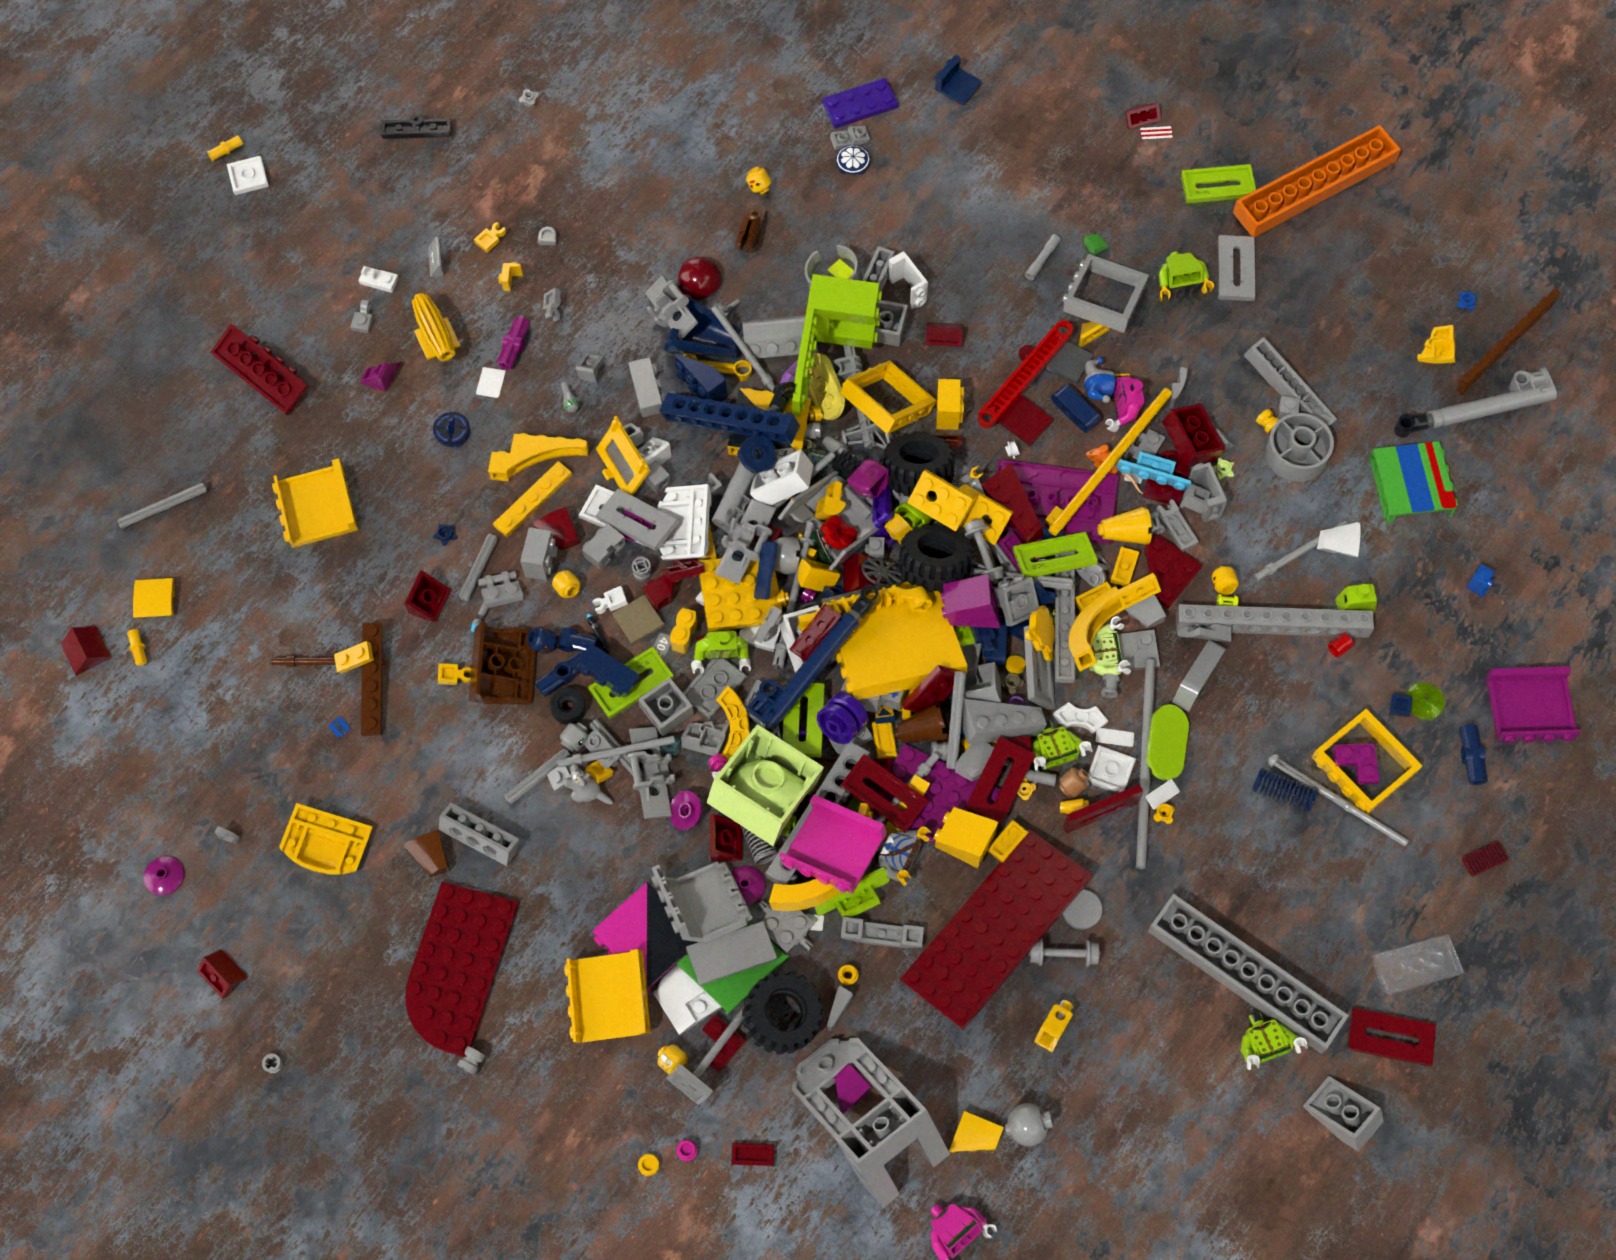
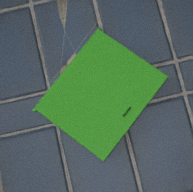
M749 921L746 922V923H747L746 926L753 925V924H752L751 922H749ZM772 943L777 956L776 961L700 987L728 1015L748 996V992L760 979L774 972L789 955H785ZM687 953L677 965L698 984Z

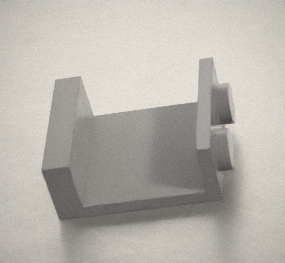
M1210 462L1206 464L1199 463L1192 467L1188 480L1192 481L1191 484L1194 485L1202 484L1205 490L1210 491L1209 499L1206 500L1201 514L1203 523L1221 518L1227 499Z

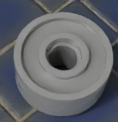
M1306 413L1288 414L1279 419L1270 432L1265 446L1266 461L1274 473L1286 480L1294 482L1309 481L1320 475L1325 469L1334 447L1333 435L1329 427L1313 415Z

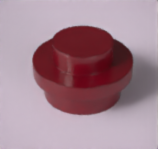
M1031 345L1022 346L1019 349V358L1024 361L1033 351L1034 347Z

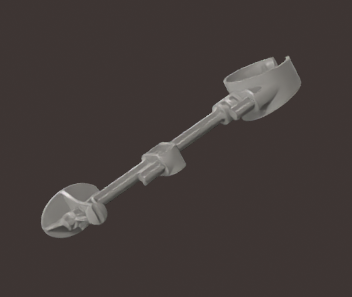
M837 245L838 255L850 260L855 266L849 279L862 281V272L853 251L845 246ZM818 250L808 258L805 265V276L808 281L809 290L812 275L818 265L822 263ZM843 345L845 357L831 361L834 371H839L836 375L841 387H843L842 383L848 377H852L858 372H863L861 370V358L856 355L855 347ZM879 403L884 409H886L883 403ZM856 407L859 424L841 431L842 442L847 446L864 444L865 449H872V447L876 446L885 449L887 444L881 436H886L887 443L894 439L893 432L887 434L875 423L871 425V420ZM878 436L884 445L875 442L874 437Z

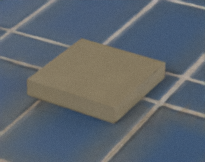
M645 595L612 613L613 618L631 645L665 627Z

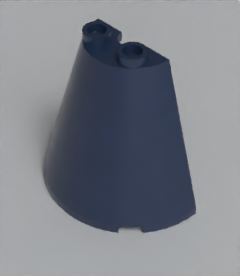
M687 296L689 302L686 306L690 309L689 311L698 323L682 340H679L677 337L679 330L672 328L664 351L735 359L738 346L715 314ZM731 324L737 334L740 335L741 329Z

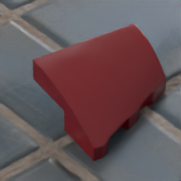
M566 506L533 522L536 529L552 532L555 544L559 549L565 550L579 545V540Z

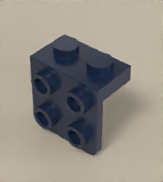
M955 54L952 59L946 62L942 71L937 72L935 76V90L958 104L965 105L981 86V80L960 69L961 57Z

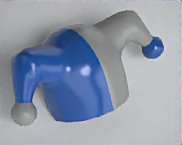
M1098 357L1085 363L1086 377L1084 388L1089 398L1108 403L1115 388V374L1110 370L1098 369L1096 365L1103 364L1104 361L1102 357Z

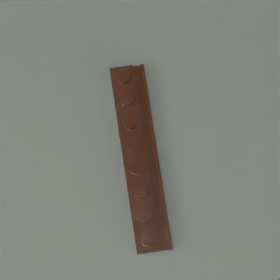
M1555 288L1547 297L1544 296L1535 308L1533 307L1526 317L1516 324L1513 330L1510 329L1501 341L1499 340L1492 350L1482 357L1479 363H1475L1470 371L1458 381L1460 385L1456 391L1463 395L1553 307L1561 292Z

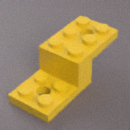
M927 469L923 471L907 502L954 531L961 527L965 528V525L970 523L972 519H983L984 515H990L992 523H985L989 530L982 533L984 540L993 545L997 544L1013 514V511L967 484L957 488ZM929 491H934L937 494L936 500L929 498Z

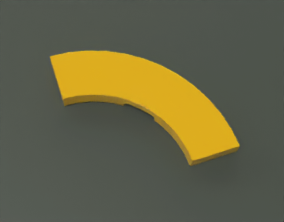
M727 685L716 701L724 709L730 723L729 739L722 752V755L729 761L750 734V722L742 700Z

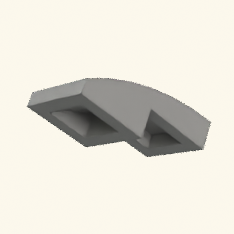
M1180 367L1177 383H1172L1169 408H1173L1182 394L1188 368Z

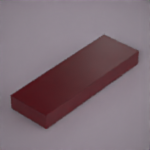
M825 603L789 650L806 661L839 620L841 614Z

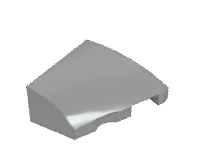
M725 720L724 724H713V721L702 724L688 723L681 737L682 748L712 756L720 754L730 729L729 720Z
M987 742L971 744L955 763V773L970 781L979 779L994 747ZM1006 759L1003 765L1004 767L1009 764L1008 759Z

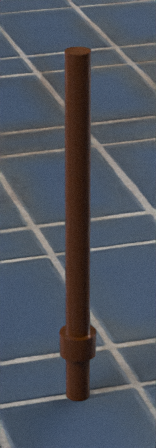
M287 655V657L271 658L272 665H287V667H296V665H336L335 657H296L295 655ZM383 658V665H388V658Z

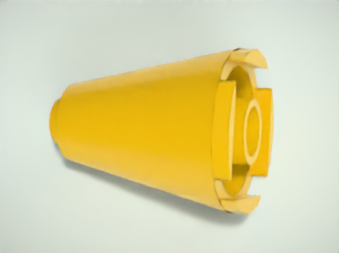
M1140 507L1103 519L1097 526L1098 535L1108 540L1144 545L1150 544L1152 533L1148 534L1152 524L1149 510L1146 507Z

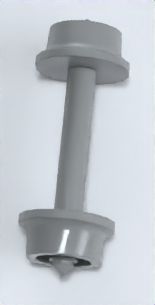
M972 519L970 523L965 525V537L975 536L987 570L979 576L988 574L992 584L996 585L998 581L1004 579L1002 573L1004 568L1003 566L993 567L982 533L989 530V527L985 525L983 519Z
M1041 938L1028 955L1030 963H1038L1039 966H1042L1043 956L1082 957L1085 958V966L1089 967V965L1098 964L1102 953L1099 951V944L1092 943L1089 940L1085 942V949L1043 948V939Z

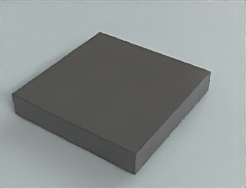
M1067 341L1044 369L1077 385L1085 372V363L1092 360L1094 354Z

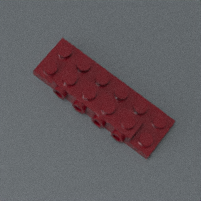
M230 324L210 353L284 414L289 415L309 388V385L300 379L297 375V369L291 365L287 367L284 364L285 360L280 356H273L271 354L273 350L268 346L263 345L262 347L257 337L252 334L247 336L235 325Z

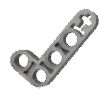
M1208 640L1179 686L1172 701L1173 704L1190 712L1201 690L1226 651L1225 647L1212 640Z

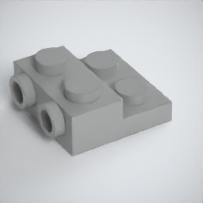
M1024 574L1013 576V581H1001L998 583V587L993 589L997 607H1002L1007 626H1013L1029 619L1031 613L1039 607L1032 577H1026Z

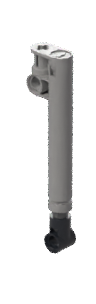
M1545 367L1532 373L1519 370L1514 374L1509 383L1511 392L1427 412V415L1424 413L1413 416L1404 414L1398 419L1394 432L1398 437L1405 438L1410 433L1426 430L1429 426L1431 429H1435L1440 426H1448L1554 401L1557 398V391Z
M793 382L775 385L773 389L774 396L769 404L770 409L766 410L784 413L790 399L793 398L796 385ZM754 450L755 457L760 459L761 452ZM741 461L712 518V522L728 534L731 530L730 522L732 518H736L737 523L740 524L745 514V508L747 510L751 499L746 497L745 493L755 474L747 470Z

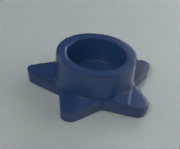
M439 524L437 533L433 535V538L441 540L442 545L446 546L450 540L457 539V536L453 533L455 526Z

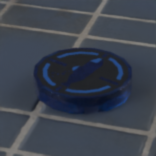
M449 412L439 416L434 422L433 434L441 445L455 447L461 445L464 440H467L470 434V425L462 414Z

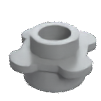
M525 89L519 101L524 103L525 106H534L539 93Z

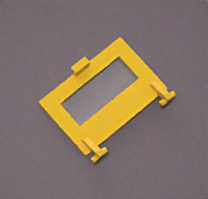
M615 416L611 427L596 450L608 468L602 471L606 480L614 478L622 491L633 496L649 474L650 469L623 428L619 418Z

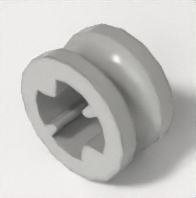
M270 1053L262 1060L263 1069L269 1073H277L283 1066L282 1058L276 1054ZM270 1059H277V1061H275V1063H277L275 1068H268V1066L270 1065L268 1064Z

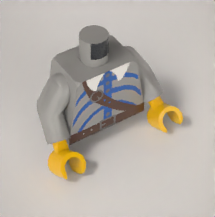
M921 827L919 830H907L906 833L902 831L890 833L887 840L882 841L877 850L881 852L878 862L880 863V868H886L887 878L900 881L903 886L907 885L905 880L907 877L912 878L909 871L921 848L922 841L920 839L925 842L929 841L925 834L931 833V831L927 827Z

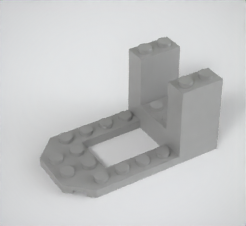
M850 1038L849 1041L830 1039L798 1064L796 1082H793L792 1086L794 1094L837 1141L860 1182L883 1208L900 1195L884 1165L908 1145L912 1144L933 1168L950 1155L927 1109L859 1038ZM848 1063L853 1068L856 1067L885 1098L853 1125L823 1093L835 1083L833 1077Z

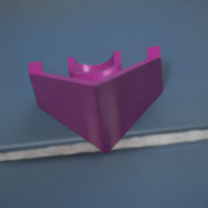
M384 362L383 365L372 366V369L368 367L360 383L386 392L400 362L391 364Z
M849 1063L833 1077L836 1082L839 1109L842 1114L856 1106L872 1090L867 1081Z

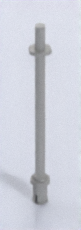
M807 522L804 537L798 538L799 543L802 544L799 564L802 558H807L809 546L815 544L811 540L814 527L812 522ZM798 568L795 572L786 614L793 613L795 610L800 588L797 576ZM781 633L780 642L774 646L776 651L772 666L776 668L778 666L779 668H784L786 653H788Z

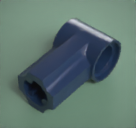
M563 628L557 647L565 652H573L574 650L579 652L581 650L586 651L590 643L597 647L598 638L579 634L578 631L571 628Z

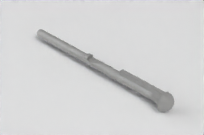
M1272 754L1269 757L1268 764L1271 768L1274 765L1303 784H1306V786H1310L1311 789H1318V793L1403 846H1406L1409 840L1280 760L1278 758L1279 754Z

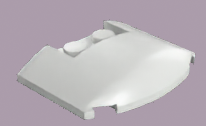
M703 484L666 488L664 492L667 494L663 501H659L657 509L677 519L678 525L658 548L663 555L661 558L663 560L705 558L710 541H708L710 506H712L710 486Z
M678 965L674 966L662 978L657 990L653 993L679 1035L722 1008Z

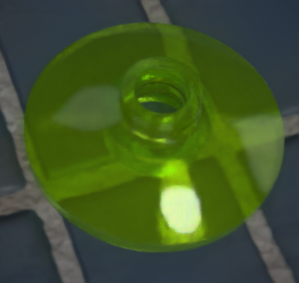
M1417 683L1411 686L1406 693V696L1412 697L1411 713L1420 719H1433L1439 716L1444 709V696L1433 684ZM1424 696H1427L1430 701L1425 700Z

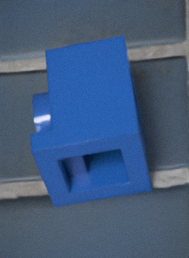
M1481 564L1466 588L1484 597L1494 581L1491 577L1495 571Z

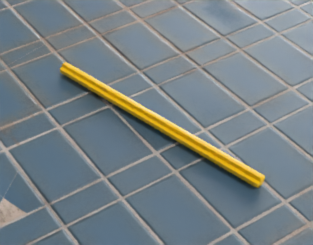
M1164 388L1057 517L1048 529L1052 535L1056 536L1135 441L1171 397V390Z

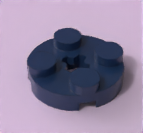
M752 435L741 443L737 455L747 470L757 474L767 471L774 465L776 449L767 437ZM754 450L761 452L760 459L755 457Z

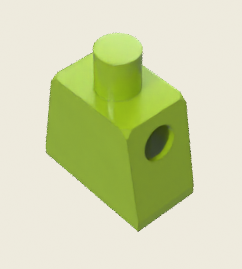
M1373 584L1347 586L1335 598L1337 610L1373 611V613L1376 611L1377 598Z

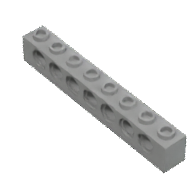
M850 741L815 795L824 799L828 796H833L836 798L833 803L841 805L842 802L846 803L850 793L837 786L836 782L844 780L851 770L846 768L848 764L856 765L863 754L870 758V752ZM809 803L765 873L766 878L776 884L794 885L798 879L797 874L799 870L795 868L790 870L784 869L779 853H787L812 810L811 803Z

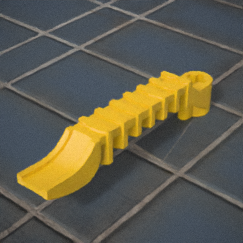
M892 585L890 588L883 587L881 590H878L881 601L875 606V609L879 610L882 605L881 603H884L886 608H889L894 600L897 607H909L912 612H925L931 608L933 603L922 586L906 590ZM869 593L866 598L873 599L875 593ZM853 594L848 598L841 597L839 600L833 599L831 602L825 603L842 616L841 612L849 613L851 611L850 607L860 595L855 596ZM819 610L798 616V628L800 631H804Z

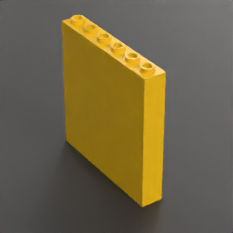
M903 582L896 587L908 590L917 586H912L909 582ZM925 589L933 603L931 608L925 612H912L909 607H897L893 600L889 608H886L884 603H881L882 605L879 610L873 607L864 619L861 618L858 621L860 624L858 628L853 631V634L835 655L837 663H841L842 666L840 667L841 676L843 679L846 678L847 681L845 683L847 694H851L857 700L917 688L937 665L964 671L967 676V663L954 628L950 626L948 619H944L942 614V607L945 606L940 592H928Z

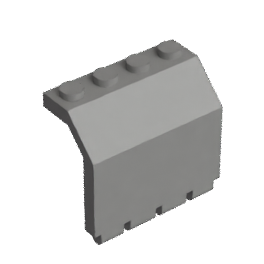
M718 861L679 878L663 876L659 865L652 867L654 874L651 877L655 888H660V891L657 892L662 903L666 902L667 906L664 907L668 918L673 917L672 927L675 934L680 933L682 940L707 943L746 926V922L752 919L751 912L726 862L720 864Z

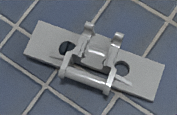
M661 275L645 292L655 308L648 306L646 309L651 315L656 316L654 320L658 325L664 328L670 326L671 329H678L677 337L679 340H682L697 325L698 321L686 306L689 299L679 290L675 280L667 282L664 276Z
M752 499L740 524L737 523L736 518H732L730 522L731 530L728 536L724 535L721 540L722 545L727 550L715 575L740 584L749 563L752 560L759 561L762 543L766 542L768 536H771L773 533L768 528V525L776 508ZM757 535L760 538L754 550L751 551L749 547L754 536Z
M656 727L629 729L631 744L658 739ZM660 747L628 754L634 779L633 789L640 792L644 819L671 817L666 787L675 782V774L669 775L668 763L672 761L671 754L661 757ZM639 762L643 764L645 782H642ZM649 787H655L658 790V795L652 796L649 793Z

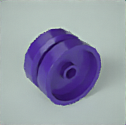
M845 693L836 694L817 713V723L822 732L829 739L840 744L849 743L868 721L866 710L862 704L854 697Z

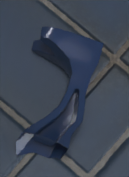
M1038 582L1034 583L1039 606L1051 603L1058 596L1054 592L1043 589ZM1029 619L1016 625L1008 626L1007 631L1010 635L1024 641V627L1029 626Z

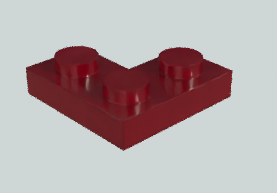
M695 558L673 560L672 567L662 569L663 576L669 581L679 582L682 578L698 577L701 573H705V565Z
M715 1014L701 1030L716 1043L729 1025ZM734 1032L709 1066L719 1074L745 1045L746 1040L737 1032Z

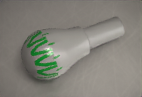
M562 382L561 387L564 393L563 407L567 412H576L579 408V401L570 391L568 383Z

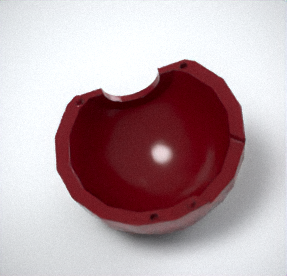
M696 256L687 259L682 264L677 285L683 295L700 300L717 292L721 286L722 275L714 261L706 257Z

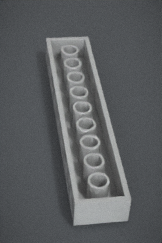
M1175 894L1171 896L1148 930V933L1269 1018L1283 1024L1298 1037L1305 1038L1307 1044L1321 1054L1328 1048L1349 1016Z

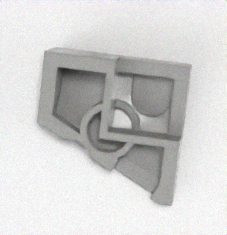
M1155 594L1124 609L1130 617L1137 619L1146 629L1163 623L1166 618Z
M1213 624L1207 628L1186 626L1177 630V635L1186 638L1231 642V627L1220 624Z

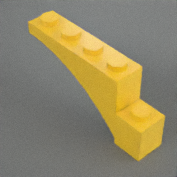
M526 433L514 434L510 453L505 451L491 453L488 473L491 480L509 481L516 473L544 460L562 456H588L587 441L580 438L566 439L564 437L554 438L545 435L533 436Z

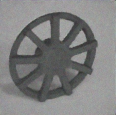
M868 557L862 564L861 568L864 576L878 586L890 588L892 585L898 586L902 582V574L894 562L890 563L883 560L882 557ZM865 568H868V569H871V570H874V571L865 572ZM874 575L877 581L873 580L869 576ZM889 577L895 580L897 583L893 584ZM880 581H887L888 585L882 584Z

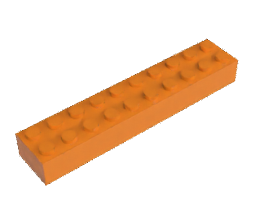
M1378 125L1236 200L1233 214L1248 233L1255 238L1395 163L1401 149L1382 126Z

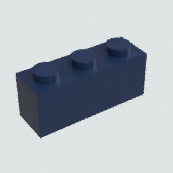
M591 643L576 665L580 673L585 676L590 675L600 686H607L617 697L622 696L625 698L639 677V674Z

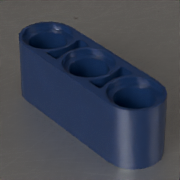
M1064 385L1051 395V400L1055 406L1083 432L1087 433L1101 422L1099 414L1069 385Z
M999 613L1000 628H993L995 640L991 641L994 651H991L992 656H986L985 664L995 662L996 666H1005L1007 625L1004 613Z

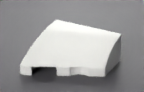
M1354 522L1320 531L1317 549L1333 554L1339 553L1358 557L1361 535L1360 523Z

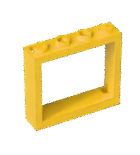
M890 360L882 364L880 363L873 368L870 367L864 372H858L852 377H848L842 383L843 387L840 391V394L887 434L929 415L937 402L935 398ZM884 379L913 405L891 415L861 388Z
M1367 709L1315 750L1311 757L1317 763L1316 766L1322 768L1327 773L1328 778L1341 788L1342 793L1346 797H1350L1355 802V806L1361 808L1367 814L1384 802L1422 768V765ZM1359 723L1407 771L1372 801L1338 766H1335L1333 760L1325 753Z

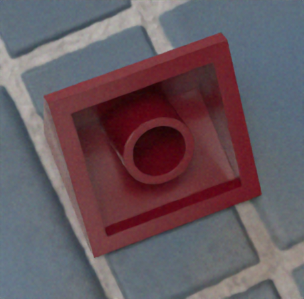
M858 552L843 563L844 590L847 593L860 590L866 585L876 586V584L864 576L861 568L863 562L868 557H874ZM865 568V572L874 571V570ZM874 575L869 576L873 580L877 581Z
M420 570L404 604L409 614L436 622L451 589L423 570Z
M96 626L72 627L61 642V646L76 676L112 658Z
M714 814L710 815L711 862L742 861L741 825L732 819Z

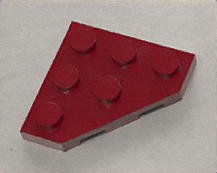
M1155 534L1150 544H1147L1144 549L1148 564V574L1154 573L1161 592L1156 593L1155 596L1159 603L1169 609L1202 569L1203 565L1158 534Z

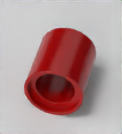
M1342 633L1331 641L1327 647L1333 656L1339 658L1354 647V642L1348 634Z

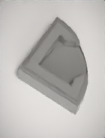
M217 826L215 830L216 835L224 841L238 844L241 839L238 835L220 826Z

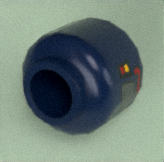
M536 627L528 635V644L534 651L548 654L557 646L556 634L552 630Z

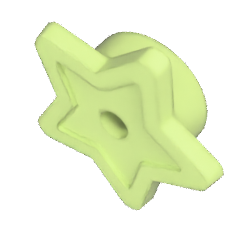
M1219 458L1217 465L1212 466L1219 480L1225 476H1234L1231 470L1234 462Z

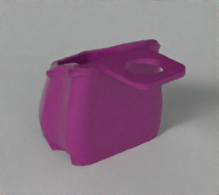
M866 459L848 478L847 483L857 495L871 499L876 498L888 485L889 468L875 460Z

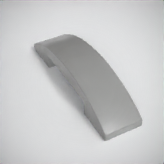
M843 917L841 938L878 946L922 948L924 927L903 925L902 927L863 922V919Z

